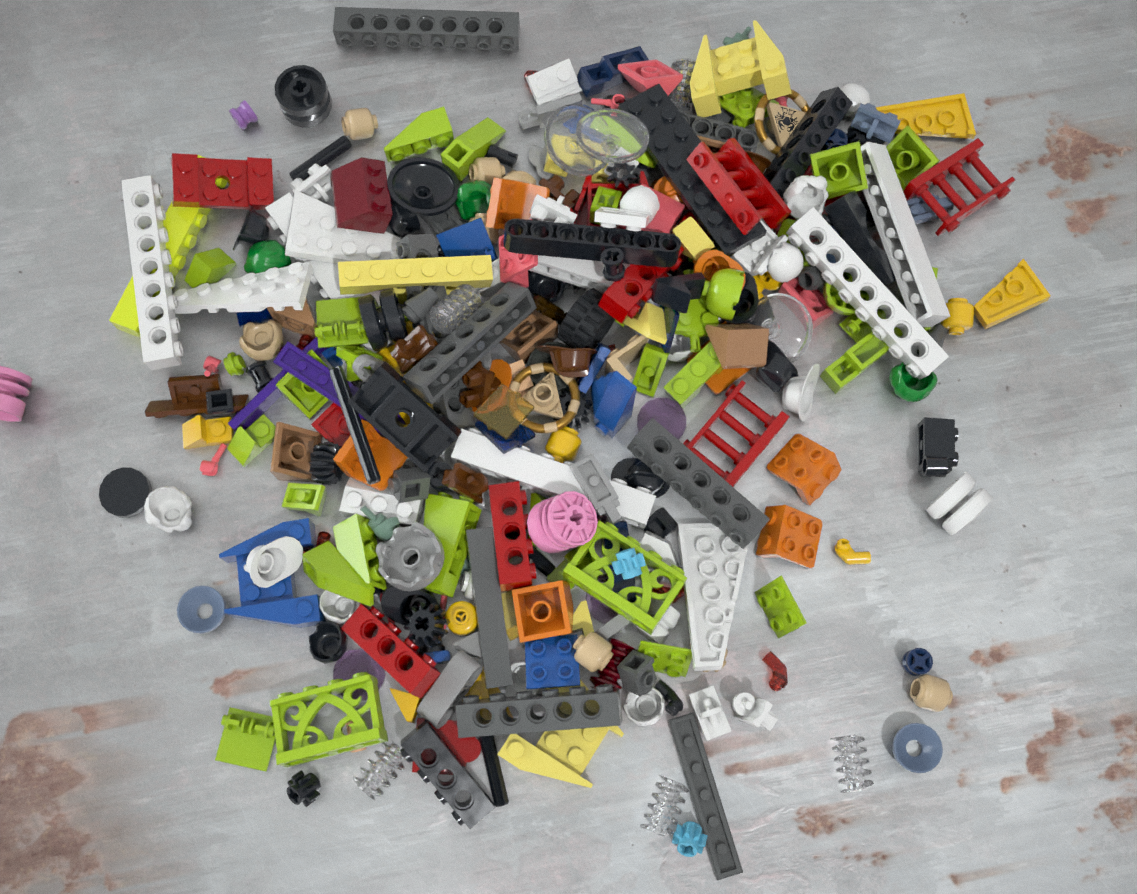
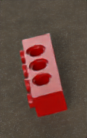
M682 246L680 247L677 262L672 267L630 264L626 268L624 278L613 282L604 292L598 306L621 324L628 317L633 319L641 308L639 304L642 301L648 302L652 297L655 279L669 277L667 273L670 270L675 272L683 261L680 257L685 249Z
M519 481L488 485L501 592L532 586V579H537L535 563H529L528 554L534 553L532 539H526L525 529H528L527 520L529 514H523L522 505H527L526 490H520ZM509 507L517 510L513 515L503 513ZM510 532H517L520 534L519 537L515 540H509L506 538L507 534ZM514 556H519L523 559L518 565L509 563V560Z
M361 604L341 629L410 694L422 698L441 674L435 668L437 662L426 653L422 656L417 651L419 646L415 645L413 640L401 637L399 634L402 630L391 621L387 624L382 619L385 615L375 606L368 608ZM378 628L376 636L373 637V632ZM395 644L394 651L390 653L391 646ZM413 660L412 667L407 670L408 663Z

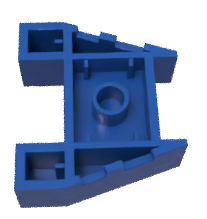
M309 518L282 522L219 554V558L227 563L237 562L241 607L224 609L225 614L235 618L296 628L316 626L317 623L326 621L319 608V595L297 597L294 573L270 587L263 588L253 583L250 574L243 567L247 562L249 553L255 547L267 545L285 536L298 540L303 547V551L317 547L315 524Z

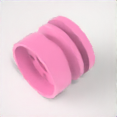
M0 366V420L20 422L22 421L26 403L15 397H28L29 390L27 388L31 387L33 379L22 372Z
M575 491L564 492L537 503L529 512L527 520L528 533L533 543L540 550L547 553H559L584 545L596 533L598 523L596 511L592 503L583 494Z

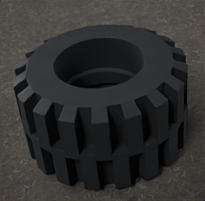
M591 288L583 293L562 321L558 339L572 349H595L613 325L615 319L598 306L603 296L601 292Z

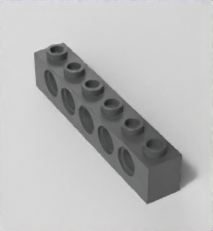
M507 282L403 376L407 386L423 401L432 405L537 308L529 289L512 282Z
M654 418L635 435L627 446V449L636 458L645 463L654 474L660 476L675 492L683 496L693 508L699 510L714 526L722 530L742 549L758 535L770 520Z
M603 684L596 686V690H586L584 686L569 688V692L559 693V689H546L542 691L543 694L532 695V691L516 692V696L506 697L505 693L490 694L487 699H479V695L464 696L463 700L455 705L458 738L620 726L623 721L620 689L613 688L612 684ZM595 700L598 702L599 711H589L586 707V701ZM559 703H569L572 706V713H562L559 709ZM534 704H540L544 707V716H537L533 712ZM508 706L515 707L518 710V718L509 717L506 708ZM480 709H488L492 714V719L484 720L480 715Z

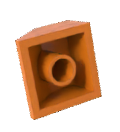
M561 580L512 590L520 643L572 633L574 607L569 582Z

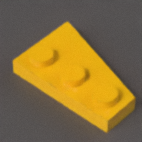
M1023 258L1017 267L1009 272L995 288H992L974 305V314L984 329H987L1048 301L1051 295Z

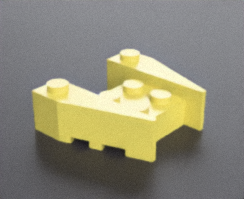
M756 20L753 21L755 37L712 50L708 36H703L690 80L691 97L697 116L705 118L722 113L719 96L764 84L768 100L792 94L784 56Z
M580 679V686H584L586 690H589ZM578 686L555 687L544 689H559V693L569 692V688ZM595 700L586 701V707L589 711H599L598 702ZM563 702L559 707L560 711L564 714L572 713V706L567 702ZM618 726L544 731L536 746L517 734H510L497 755L520 770L591 788L593 784L582 778L581 774L608 730L619 738H622L624 733Z

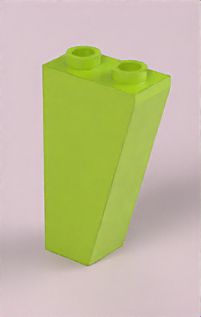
M439 492L438 495L428 494V499L425 502L424 526L441 541L444 549V563L439 575L424 589L435 594L453 598L468 553L465 531L476 529L482 511L473 504L474 500L464 496L454 499L453 496L443 492Z

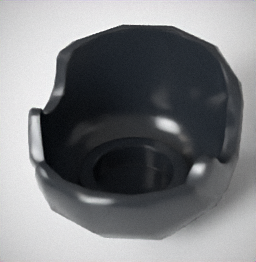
M394 202L391 203L393 215L388 224L391 230L400 237L419 232L420 222L417 215L402 210Z
M533 271L528 275L529 286L526 288L529 289L532 298L540 295L547 302L550 301L553 304L562 298L565 289L563 281Z
M331 621L319 622L316 624L315 632L309 636L310 653L315 660L324 664L335 662L345 654L348 637L341 629V626Z

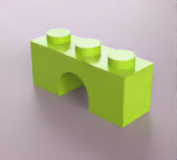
M711 341L663 387L665 392L682 409L700 393L702 386L713 375H718L723 370Z

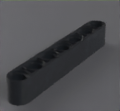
M511 219L504 226L503 244L505 249L512 253L601 261V253L605 249L616 247L624 253L623 264L667 268L676 264L681 240L676 235L670 233L630 231L619 228Z

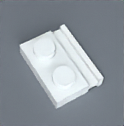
M570 59L525 77L538 106L582 91L577 82L578 79Z
M601 207L595 211L594 222H601V226L606 228H616L617 224L625 225L626 230L641 231V228H646L648 223H650L651 213Z

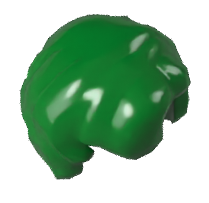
M479 180L462 184L459 187L456 206L462 219L470 220L477 213L487 214L491 197V185L489 183Z
M267 240L255 243L249 249L244 270L247 273L257 274L274 267H287L292 263L290 256H285L286 248L284 245L276 240Z
M903 362L891 369L889 375L890 385L894 389V393L908 403L925 399L937 385L938 379L934 372L919 380L907 372L906 365Z

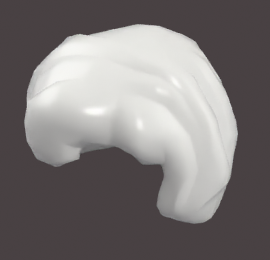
M812 175L796 177L783 194L785 204L792 211L789 215L799 220L812 207L822 215L825 201L828 198L826 178Z
M175 486L157 488L150 492L146 498L144 505L146 522L166 533H171L174 530H188L192 525L191 509L193 503L183 490H179Z

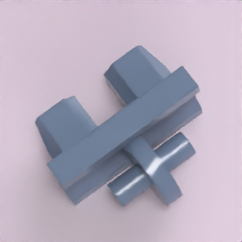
M861 103L851 127L867 133V139H871L874 136L890 143L900 124V120L893 113L884 114L870 103L865 105Z

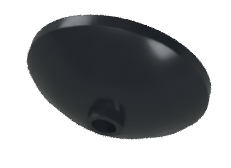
M424 157L410 158L398 163L390 171L387 180L391 200L402 210L418 216H435L448 211L456 203L460 187L457 176L447 165Z

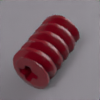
M610 638L608 642L612 644L611 652L614 655L603 671L599 669L596 671L599 677H590L589 680L594 685V687H590L596 690L598 685L612 684L613 688L621 690L622 686L617 682L618 679L621 680L617 666L632 650H636L635 648L620 640Z

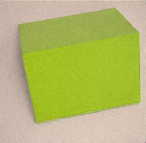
M906 126L886 146L895 172L905 180L906 186L911 180L940 161L910 126Z
M859 141L810 154L813 176L826 178L828 185L826 188L828 191L827 199L845 195L854 190L868 189Z
M310 350L307 353L309 356L313 357L314 359L328 367L313 350ZM289 373L276 384L282 395L309 419L329 400Z

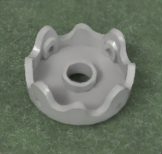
M413 522L409 527L395 528L391 539L386 543H378L376 547L380 574L393 587L402 591H416L428 586L439 575L443 567L444 549L441 541L433 532L418 522ZM413 554H418L417 561L412 565H408L409 557Z

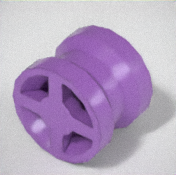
M245 100L240 103L238 108L229 110L230 115L241 130H245L249 123L258 121L256 114Z

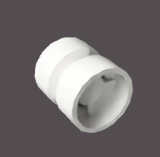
M653 599L650 603L648 615L654 617L664 601ZM670 605L652 635L636 625L634 628L652 643L663 644L669 636L668 629H674L682 615Z

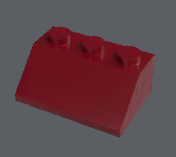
M361 157L332 170L331 181L337 228L385 234L393 215L387 187L385 161Z

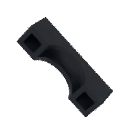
M854 190L824 207L839 236L885 286L895 281L896 278L886 252L876 245L866 225L867 210L857 192Z

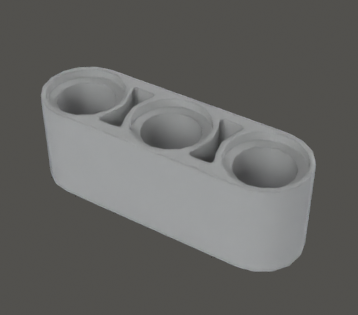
M463 650L458 651L418 706L417 713L436 729L443 727L456 710L455 705L463 700V697L481 674L483 666Z

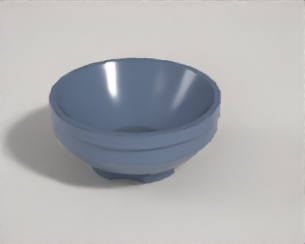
M196 586L189 589L180 598L177 606V617L181 625L188 631L200 634L208 633L215 630L223 622L226 615L224 613L226 603L222 595L214 588ZM204 604H210L213 608L212 615L207 619H202L199 616V609Z
M911 723L905 725L895 734L892 750L896 761L910 772H929L939 764L942 758L943 747L941 739L936 731L925 724ZM911 740L917 741L921 748L919 755L915 757L910 756L906 750V745Z

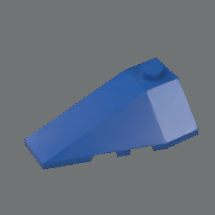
M618 371L611 372L606 377L595 378L591 384L594 427L603 436L609 435L611 438L632 417L637 387Z

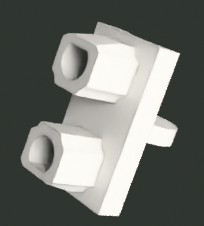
M314 164L309 168V178L305 181L301 178H296L290 183L293 193L297 190L317 200L321 198L326 203L329 200L326 193L332 189L331 170L326 165L321 167L318 164Z
M537 194L530 210V219L574 224L577 214L571 212L569 207L563 205L565 197L560 195L557 201L550 197L546 199Z
M714 685L688 695L706 741L731 732Z
M747 692L737 693L732 700V707L736 712L734 717L746 724L757 728L762 726L770 731L779 718L770 711L773 706L770 702L754 697Z

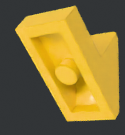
M197 415L182 424L183 448L192 449L221 445L222 443L230 444L234 436V430L228 425V422L232 418L223 417L205 420L201 415Z
M389 688L406 721L415 724L418 715L417 708L422 702L423 697L418 698L410 693Z

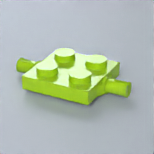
M690 269L685 270L683 273L684 275L692 274L693 270L690 271ZM701 295L700 299L690 300L687 313H681L667 307L669 334L688 337L690 339V352L701 351L700 337L708 336L705 330L707 324H719L718 317L708 310L706 296Z

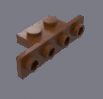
M211 374L208 377L205 375L169 377L167 383L172 400L150 401L145 410V416L164 418L168 415L189 416L196 413L208 415L206 392L223 390L220 374ZM248 394L234 395V412L231 413L240 412L248 404Z

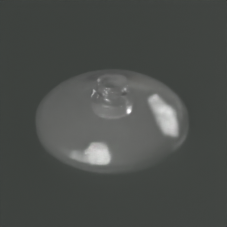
M578 104L565 105L557 109L546 122L544 129L545 146L551 159L562 170L576 176H590L599 172L607 165L613 151L612 135L606 122L594 110Z
M604 108L588 112L578 121L575 136L580 148L592 158L604 163L623 164L634 161L645 153L649 144V132L644 123L636 116L618 109Z
M783 293L769 294L760 298L758 315L749 323L765 328L772 324L773 328L769 332L768 339L782 350L791 363L800 358L806 351L813 332L811 315L806 306L797 298Z

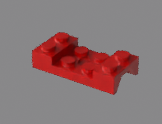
M172 153L171 155L173 179L172 207L249 210L253 206V210H266L265 208L274 202L272 159L247 157V160L198 158L197 154ZM223 178L227 180L229 187L227 189H219L215 181Z

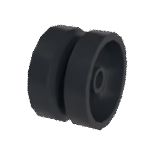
M297 65L284 70L278 76L275 83V96L286 120L291 124L302 128L314 127L322 123L329 116L332 109V99L326 81L318 70L307 65Z
M393 288L380 291L379 301L381 308H379L376 298L371 294L358 298L365 331L374 351L387 348L388 336L386 331H388L393 343L408 336L405 316L401 311L402 306Z

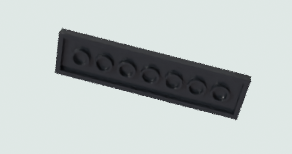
M660 84L618 106V111L718 251L730 256L766 235L767 230L760 221L747 235H743L686 160L701 140Z

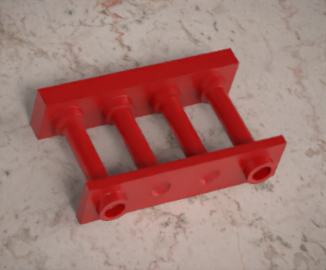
M729 138L717 153H712L704 142H700L686 159L743 235H747L761 219H764L771 229L777 228L792 212L735 138Z
M979 138L911 180L903 190L907 201L914 196L921 197L943 222L935 232L937 236L946 231L948 233L953 232L959 227L962 220L994 199H1003L1011 191L1009 187L1013 184L1015 178L1012 176L1001 183L979 159L980 155L978 152L984 146ZM966 163L968 165L971 164L992 187V190L984 194L962 169L963 165ZM948 174H951V176L955 175L976 201L967 205L945 180ZM931 185L938 186L959 212L950 216L928 191Z
M743 380L737 386L733 384L724 395L727 397L726 400L691 441L686 439L683 443L732 487L741 479L790 417L783 411L777 417L774 415L770 416L741 393L746 384ZM734 400L765 424L764 427L767 429L762 435L759 433L754 434L726 412ZM718 419L722 420L750 442L748 445L751 446V449L746 454L738 452L710 430ZM703 437L734 461L733 464L736 467L731 473L727 470L724 472L695 449Z

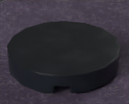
M121 467L111 471L103 479L99 488V499L101 505L108 513L119 518H130L143 511L146 498L152 492V487L149 479L142 472L134 468Z

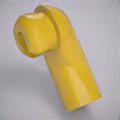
M842 538L837 541L835 552L846 564L871 563L869 551L855 552L851 548L849 540Z

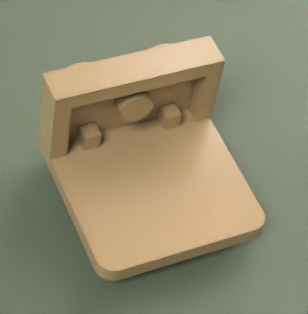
M637 334L627 342V346L621 350L619 348L613 350L607 356L604 376L606 377L607 374L618 371L632 383L633 377L625 367L642 356L649 338Z

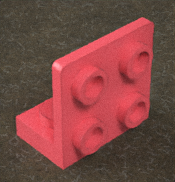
M503 234L498 237L500 282H512L526 288L529 286L528 270L538 265V255L507 251L503 244Z

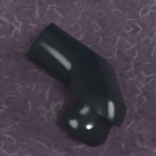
M660 679L654 688L660 691L663 699L668 703L665 706L666 712L671 716H676L679 711H682L684 704L675 691Z

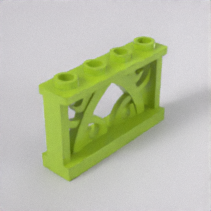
M598 521L596 533L589 542L580 547L573 559L567 564L563 570V577L652 635L666 611L685 585L687 577L684 576L685 572L676 565L672 564L669 566L664 563L662 557L652 550L647 552L641 548L640 543L633 537H624L618 533L619 530L609 522L604 524ZM606 538L612 542L613 547L608 550L602 545L604 557L600 558L595 552L594 545L597 540ZM620 548L623 550L635 548L636 554L643 553L646 566L641 567L642 588L631 586L622 589L618 593L612 591L614 576L608 566L617 560L615 554L619 552ZM589 551L595 561L583 570H580L577 567ZM647 565L654 569L651 573H649ZM601 569H603L608 576V581L605 583H600L597 580L598 576H604V574L600 571ZM664 576L670 580L671 589L667 593L657 594L652 592V588L658 589L664 586V584L657 582V577ZM629 593L642 594V598L635 595L637 600L631 603L627 600V595ZM651 598L665 600L654 617L648 615Z
M360 672L354 674L353 679L345 681L343 679L330 680L326 686H307L302 689L303 692L296 694L285 692L277 695V699L270 700L277 754H275L277 765L288 768L387 742L388 735L384 727L378 679L368 674V672ZM362 688L366 690L368 699L362 708L356 710L354 707L360 704L362 696L355 700L352 698V693ZM344 693L343 699L335 696ZM326 703L338 707L347 714L336 725L333 739L328 740L327 735L321 729L310 726L316 714ZM292 706H298L299 708L297 715H291L294 720L299 721L298 726H291L285 720V713ZM369 710L371 711L373 729H369L362 717ZM352 720L353 723L347 725L351 727V733L344 735L343 727ZM287 731L295 732L292 750H289ZM307 732L317 734L318 739L314 744L310 743L309 740L312 735H307Z

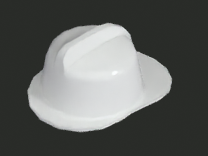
M818 363L812 366L807 376L793 377L783 388L782 407L799 414L801 421H806L811 411L813 393L820 370Z
M287 536L278 538L267 545L257 546L249 553L247 562L243 566L244 570L250 574L253 583L258 587H270L297 571L302 563L303 547L298 540Z

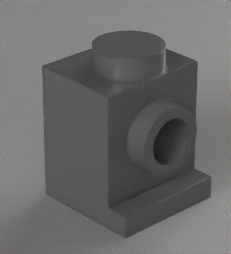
M415 464L414 468L394 470L393 478L388 479V489L399 503L428 499L431 477Z
M632 650L617 666L625 690L638 696L651 691L652 684L657 679L652 666L654 663L653 657Z

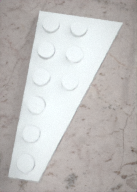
M295 190L285 256L334 264L347 261L399 259L396 253V243L401 238L386 231L385 234L337 228L334 207Z
M310 261L304 263L295 262L283 268L274 267L257 274L248 273L243 277L235 279L226 278L218 283H204L188 290L179 289L173 293L178 306L174 312L175 314L198 313L202 309H208L209 313H217L221 308H226L228 312H259L267 307H273L275 311H283L285 306H293L294 310H303L314 269Z

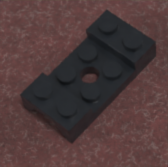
M385 361L347 403L425 473L450 444L460 436L462 431L444 414L440 416L403 382V377ZM398 413H407L410 417V424H401L397 417Z

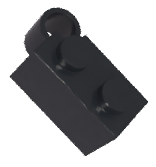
M924 417L918 423V472H922L923 476L946 477L952 471V467H957L959 455L958 452H955V443L958 440V428H955V419Z

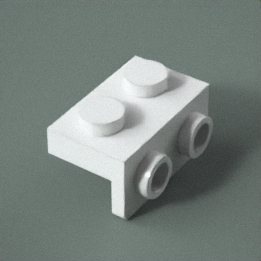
M762 220L760 222L767 230L766 235L730 255V258L738 262L743 270L752 276L763 275L768 270V262L773 255V249L783 247L782 242L788 240L786 235L778 237Z

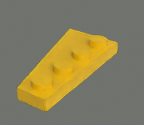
M965 93L876 107L878 111L884 114L890 112L897 115L900 124L895 134H899L906 126H910L918 136L974 139L976 136Z

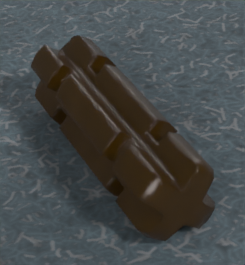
M540 295L534 296L533 300L537 307L535 310L538 311L540 309V313L554 321H558V324L561 325L568 312L564 313L563 309L550 301L547 302Z

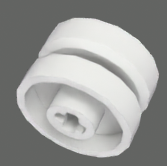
M968 472L963 473L925 509L934 519L941 518L948 511L951 513L942 524V527L951 536L964 526L969 525L993 499L984 488L976 490L970 496L967 495L976 484V480Z

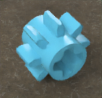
M629 548L615 554L617 560L612 562V566L616 575L622 574L625 580L642 574L641 567L646 566L643 553L636 554L635 548Z
M688 821L682 826L677 825L672 843L678 844L677 851L681 855L693 857L697 852L702 854L708 836L702 834V827L699 824Z

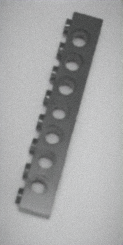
M335 7L333 33L336 43L344 46H410L412 48L433 47L436 49L444 47L457 49L479 48L481 50L502 49L510 51L512 49L519 50L520 20L519 12Z
M434 234L407 235L396 243V253L399 259L438 257ZM407 286V300L425 291L428 287L438 295L439 299L433 304L421 322L417 321L415 324L412 323L413 329L418 325L424 326L428 334L434 333L437 343L440 344L455 330L445 286ZM462 377L440 396L432 406L436 413L440 416L444 414L460 430H468V428L476 427L472 407L465 408L459 401L460 393L468 391V388L463 384Z

